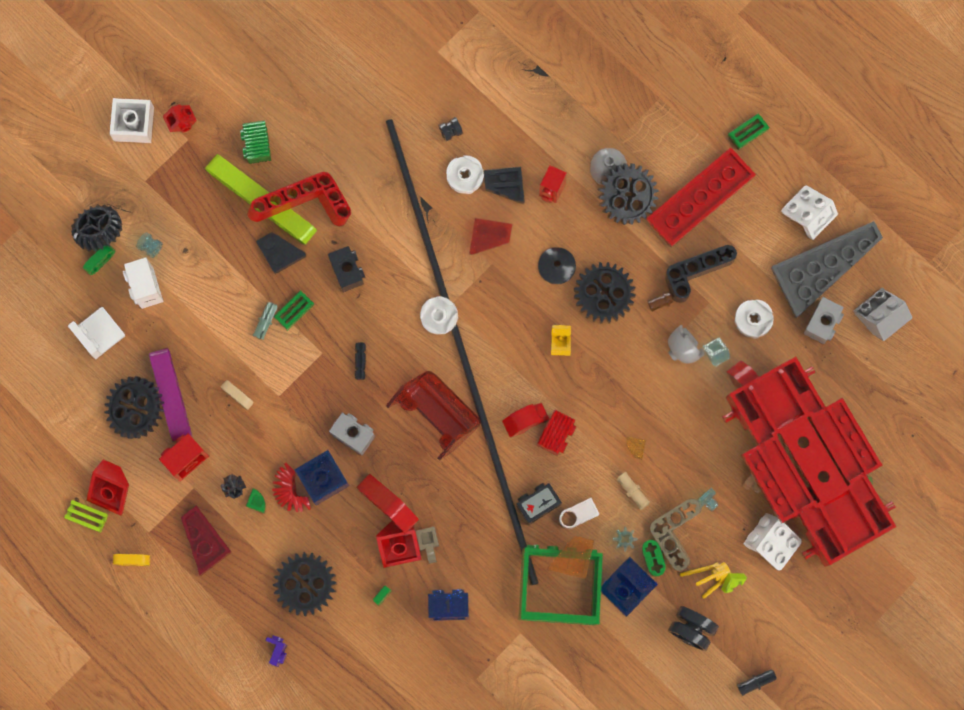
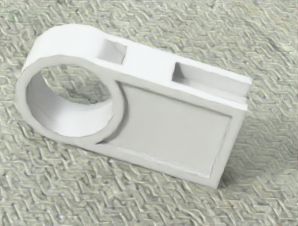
M589 498L562 511L559 522L563 528L573 529L598 516L599 512L592 498ZM571 512L576 516V522L573 526L563 524L561 519L564 513Z

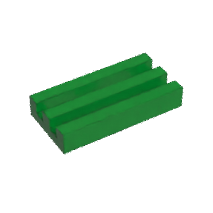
M758 113L728 133V137L732 139V142L737 145V149L740 150L768 131L770 127ZM756 120H759V123H757L756 125H754L738 137L735 136L737 133L745 129L747 126H749ZM760 126H763V128H761L759 131H757L741 143L739 142L741 139H743L744 137L758 129Z
M300 290L274 318L288 331L315 304ZM301 297L304 298L283 319L280 318ZM306 302H308V304H307L296 316H294V317L286 324V322H287Z

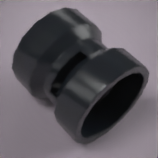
M456 117L450 119L448 123L438 125L446 142L455 135L460 136L463 134Z

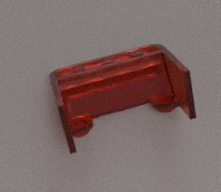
M426 371L403 384L386 404L387 408L399 403L401 408L406 411L417 409L442 434L439 443L443 451L437 457L439 461L455 451L481 424L479 417L431 371Z

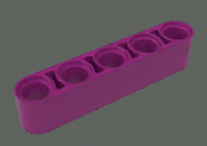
M165 348L149 353L156 384L159 388L158 391L159 394L163 395L160 399L164 402L162 406L172 441H176L183 434L186 436L189 433L192 436L169 349Z

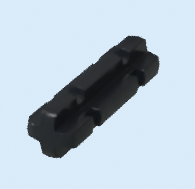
M358 342L355 344L357 352L355 353V379L364 380V370L366 368V354L364 352H366V344Z

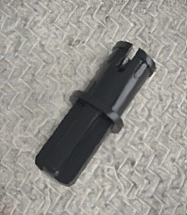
M770 669L757 676L752 675L753 678L737 684L740 694L744 696L756 689L761 690L762 686L775 681L777 677L775 672Z

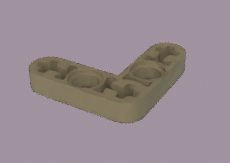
M697 499L686 500L653 521L650 526L651 533L672 567L677 571L687 569L690 565V558L673 530L701 512L702 505ZM689 503L696 504V512L694 513V511H689L688 513H686V515L688 516V518H686L685 513L683 511L690 507ZM674 512L679 513L681 516L679 523H674L671 520V515ZM668 522L669 525L662 529L663 533L656 531L657 523L661 525ZM668 539L675 542L673 550H668L665 546ZM678 549L680 550V553H677L678 557L685 559L683 562L684 566L677 565L678 558L676 555L671 556Z

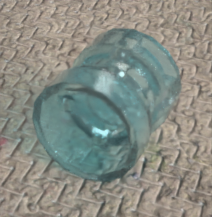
M145 232L136 244V248L141 251L145 250L151 258H154L163 246L160 240L153 239L152 235L148 232Z

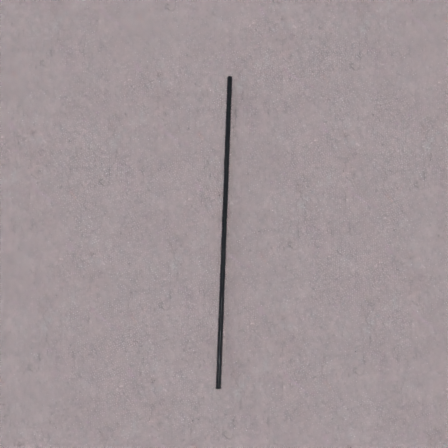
M392 119L387 120L386 125L440 296L449 299ZM456 323L451 331L522 554V549L527 548V543ZM529 556L528 576L533 586L539 584L531 556Z

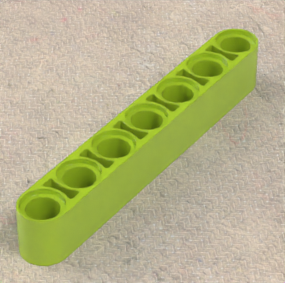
M218 154L205 167L209 174L250 205L254 199L269 193ZM292 209L268 218L303 245H306L317 232L313 225Z

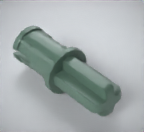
M271 302L266 304L261 318L258 317L259 322L252 336L264 340L269 326L273 324L271 321L277 310L276 304Z

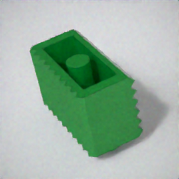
M265 120L244 123L243 130H240L241 140L245 141L246 146L242 148L244 159L247 158L249 164L271 161Z

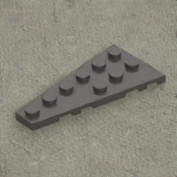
M874 221L771 267L795 318L800 316L882 240L883 237Z

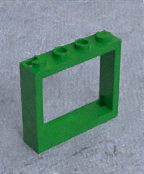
M528 545L527 548H523L518 620L599 625L603 553H597V550L586 549V552H580L578 548L574 547L559 550L557 546H547V549H539V545ZM529 556L593 560L591 616L526 611Z

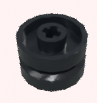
M680 606L676 616L683 623L673 621L668 632L685 644L706 652L711 642L705 635L715 636L719 626L700 613L685 606Z

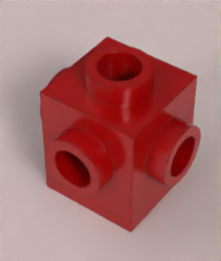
M178 104L172 106L163 115V119L170 132H187L191 130V126L197 121L190 105L181 106Z

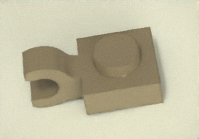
M435 527L417 530L416 535L420 551L426 550L429 564L437 562L434 548L439 547Z

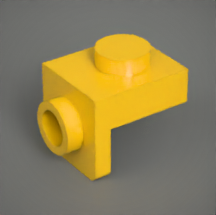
M553 325L551 355L570 356L571 326Z

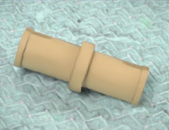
M627 472L616 479L626 490V495L634 500L640 510L649 505L650 501L640 491V486L636 485L628 476Z

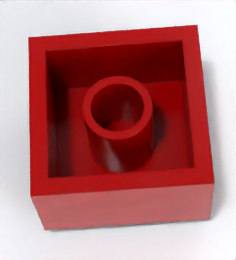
M188 433L186 436L184 434L181 435L172 448L168 447L161 453L162 457L159 460L181 482L203 463L209 455Z

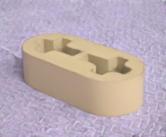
M228 380L222 384L221 388L245 409L248 410L254 402Z

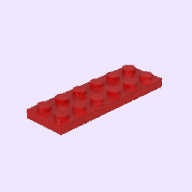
M730 147L648 216L646 221L672 248L750 182L756 174Z

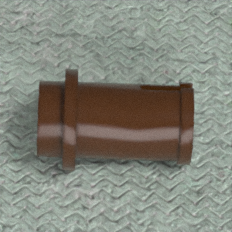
M663 292V295L647 302L650 310L653 312L666 305L669 307L673 300L669 292Z

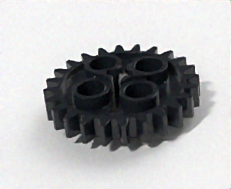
M623 163V168L620 165H616V171L609 169L610 176L604 174L606 181H600L603 188L598 189V191L602 192V195L597 198L603 200L599 206L606 207L602 212H610L608 215L609 219L615 216L614 222L618 223L621 219V224L625 225L628 220V223L633 225L634 219L640 223V217L647 218L646 212L653 213L650 207L657 206L653 203V200L659 199L654 196V193L659 190L653 188L657 182H651L654 176H647L649 170L644 169L642 171V166L640 165L635 169V164L631 163L628 167L627 163ZM622 178L624 180L623 187L618 188L617 182L619 179ZM638 181H641L642 188L637 191L635 185ZM631 192V196H625V193ZM617 197H620L621 204L615 207L614 201ZM635 200H638L639 206L634 210L632 204Z
M599 262L598 268L592 264L591 271L585 268L586 275L580 273L579 277L581 280H576L575 284L579 286L574 288V292L579 293L574 295V299L579 300L576 306H582L580 313L586 311V318L592 315L593 322L597 318H600V324L603 323L604 319H607L608 324H610L611 318H614L617 322L618 315L624 318V311L630 312L628 305L633 306L634 304L631 299L635 298L636 294L631 292L635 291L636 287L630 286L633 283V279L627 280L629 273L623 275V267L616 270L617 264H614L612 268L609 262H607L606 267H603L602 263ZM607 276L611 279V282L603 283L601 278ZM588 288H594L596 290V294L589 295L586 292V290ZM602 290L604 292L608 291V296L606 294L601 295ZM621 291L623 297L616 298L613 292ZM610 299L616 303V306L612 305ZM605 302L608 304V308L602 310L598 304Z
M135 376V378L128 377L127 380L121 379V384L115 383L116 390L110 389L112 396H106L110 401L104 404L106 407H109V410H106L104 413L109 414L106 421L112 422L109 427L115 428L114 433L129 439H140L141 436H148L147 431L154 432L152 426H159L156 420H162L159 412H164L160 408V405H163L164 402L159 401L163 395L157 393L159 388L153 387V382L148 381L146 378L141 379L138 376ZM129 392H131L130 399H128ZM147 398V404L144 405V400ZM123 401L127 404L133 405L136 408L146 410L148 414H145L141 411H136L134 408L124 406L120 402ZM140 416V422L138 424L137 419Z
M303 552L302 558H300L296 553L294 560L288 557V564L281 562L284 567L283 569H276L280 576H274L278 580V583L273 584L274 587L278 588L274 594L280 595L277 599L278 602L284 601L282 608L290 606L289 613H292L295 609L297 616H299L301 611H303L305 617H307L308 611L315 615V609L322 612V605L329 606L326 602L327 599L333 600L330 593H336L332 586L337 585V582L331 579L335 578L336 574L329 573L333 568L332 566L326 568L328 561L325 560L321 563L322 557L320 555L314 559V553H311L308 558L306 553ZM307 565L310 567V572L305 576L301 575V567ZM296 572L304 581L309 580L308 585L318 593V596L315 597L305 587L301 589L302 584L292 573ZM323 579L324 586L321 589H316L314 587L315 580ZM289 580L296 581V587L293 590H288L286 587ZM308 593L310 595L309 602L301 603V595Z

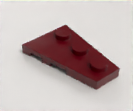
M197 505L181 517L199 576H202L232 553V551Z

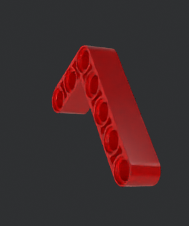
M320 172L254 199L247 215L250 220L259 222L318 198L331 222L336 226H344L351 215V208L331 174Z

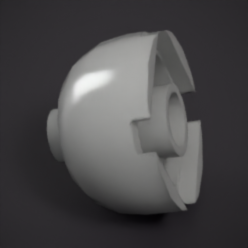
M614 148L599 150L590 162L592 178L601 185L600 181H606L604 174L611 175L609 169L616 171V165H620L623 168V163H627L625 156ZM619 179L617 184H619L623 179Z
M682 325L671 333L668 339V346L670 348L668 353L674 361L678 359L682 363L689 364L694 363L705 355L702 348L698 350L697 340Z

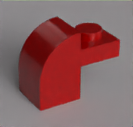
M741 360L726 371L733 385L737 388L759 377L748 364Z
M539 403L536 405L530 404L515 411L503 419L502 423L511 438L525 433L534 426L546 423L550 418L543 404Z

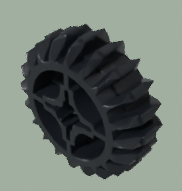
M97 204L95 208L90 206L88 210L84 209L82 214H78V218L73 219L74 224L71 225V233L76 244L82 249H87L88 251L93 249L95 252L98 248L103 250L107 245L110 247V243L116 242V237H120V232L123 230L122 220L118 212L105 204L103 206Z

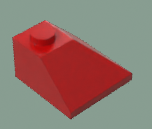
M103 459L92 472L86 500L120 516L123 514L129 490V483L121 467Z
M391 521L376 535L383 568L422 560L415 525L405 534Z

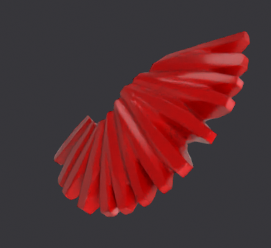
M284 463L286 469L281 466L279 468L281 472L277 470L279 475L275 474V477L281 481H273V484L281 486L272 488V491L276 492L273 496L280 495L275 500L280 499L277 503H282V508L288 503L287 511H291L293 504L296 512H299V509L303 512V504L308 510H311L309 497L296 494V472L287 463Z

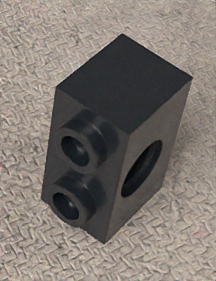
M347 246L328 254L343 293L364 285L363 278L366 277L362 267L358 268L356 265V261L359 260L355 250L351 251L350 247ZM351 265L353 268L350 272H344V266Z

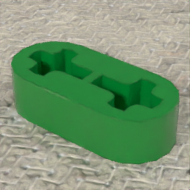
M108 245L105 246L103 250L100 248L84 264L83 269L90 276L94 275L113 257L116 252L111 245L110 247Z
M654 540L646 541L642 546V554L650 575L659 577L666 570L660 546ZM648 544L656 547L653 551L655 557H652L650 552H646L645 549L648 548ZM655 559L657 565L662 566V568L659 570L660 573H657L656 570L652 571L651 569L654 566L653 560Z

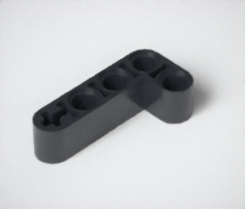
M724 245L669 266L666 271L665 280L673 299L679 303L687 301L691 292L689 280L733 264L737 256L735 247ZM725 253H727V255H730V254H731V257L728 258V256H724V254H725ZM710 258L715 264L707 265L705 259ZM694 265L697 271L690 272L687 266ZM675 271L679 274V277L672 278L669 273ZM684 289L686 295L680 296L676 290Z

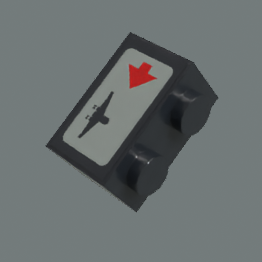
M542 483L534 488L535 492L531 495L526 493L517 499L519 502L516 503V507L528 525L562 505L561 500L550 483L547 485Z

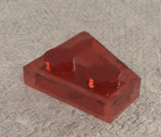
M475 218L469 254L474 255L509 244L513 224Z

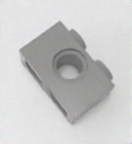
M822 297L804 335L822 344H825L827 340L831 341L836 332L833 330L835 324H839L844 316L841 313L844 307ZM821 318H827L830 324L823 325Z
M341 413L329 433L362 456L375 438L374 433H372L373 429L366 424L362 426L357 423L358 419L350 413L347 415ZM352 428L358 430V434L355 437L348 435L349 430Z

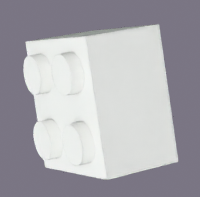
M113 98L110 136L114 141L151 143L154 106L151 100Z
M146 257L124 264L126 269L123 271L124 278L131 287L128 291L135 304H138L143 309L164 302L154 268Z

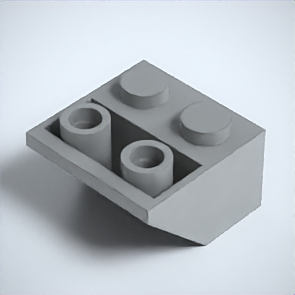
M883 288L854 310L855 315L867 329L882 341H885L913 318L906 302Z

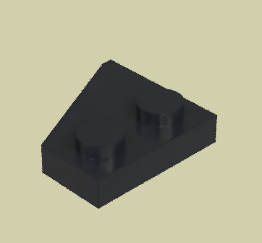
M521 167L484 170L486 191L521 204L525 203Z
M273 232L256 241L275 274L307 257L305 252Z

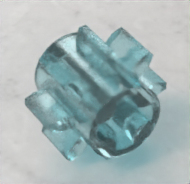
M624 527L623 532L617 530L616 533L619 536L613 538V541L618 542L616 549L622 547L624 552H626L627 547L634 549L632 541L638 540V538H633L632 536L634 530L628 532L626 527ZM621 536H629V544L627 542L622 543Z

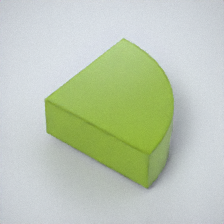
M728 573L721 588L722 591L729 593L734 591L733 588L739 584L742 586L747 579L744 573Z

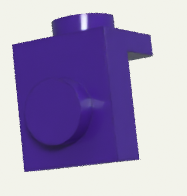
M273 635L272 638L266 637L265 640L276 645L269 664L279 667V664H283L285 661L287 645L283 643L284 639Z

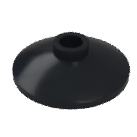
M554 247L546 250L541 255L538 262V270L545 281L551 284H563L573 277L576 270V262L568 250ZM559 261L561 265L556 267L554 262Z

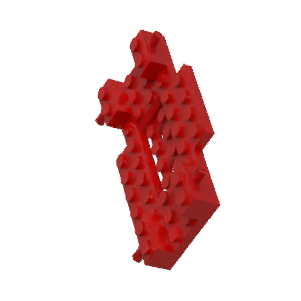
M795 356L729 393L725 398L731 406V412L722 416L725 423L736 418L744 430H749L758 446L742 454V458L780 523L782 524L792 517L799 515L807 529L805 534L811 545V548L802 552L804 559L807 560L816 554L824 567L896 528V524L888 513L895 509L896 506L893 505L892 501L884 505L867 477V474L883 465L844 399L841 398L826 407L809 379V376L816 373L815 370L811 371L814 368L810 366L804 370ZM777 434L781 435L784 444L787 445L789 451L793 456L794 461H796V463L798 464L799 468L803 473L804 478H806V480L808 481L809 485L813 490L814 495L818 498V503L813 499L810 492L808 491L806 485L804 484L803 480L798 474L789 456L787 455L786 451L781 445ZM800 437H805L808 440L806 448H801L798 445ZM821 471H825L828 474L829 479L827 482H821L818 479V474Z

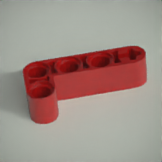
M371 474L356 487L405 534L419 520L401 499Z

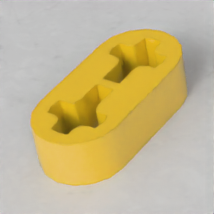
M113 554V565L150 566V555Z

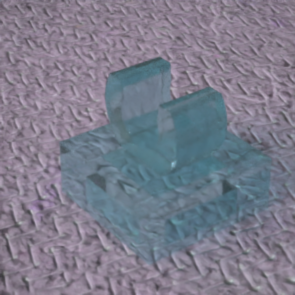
M712 488L698 499L702 507L706 505L711 511L719 505L713 499L716 492Z

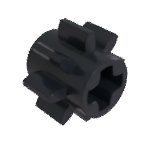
M231 474L223 478L224 484H221L220 487L226 498L230 496L235 499L243 495L242 489H245L246 485L241 476L237 477Z

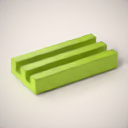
M72 500L67 510V515L65 514L64 518L101 533L108 514ZM75 506H77L79 508L100 515L103 518L102 520L97 519L95 517L77 511L74 508ZM72 513H74L76 515L99 523L100 525L99 527H96L94 525L71 517Z

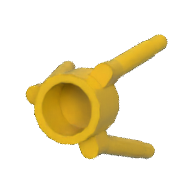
M716 562L710 566L680 573V576L683 577L712 570V575L696 582V586H699L712 579L718 581L702 595V598L705 599L719 586L724 584L728 573H731L725 562L721 564Z

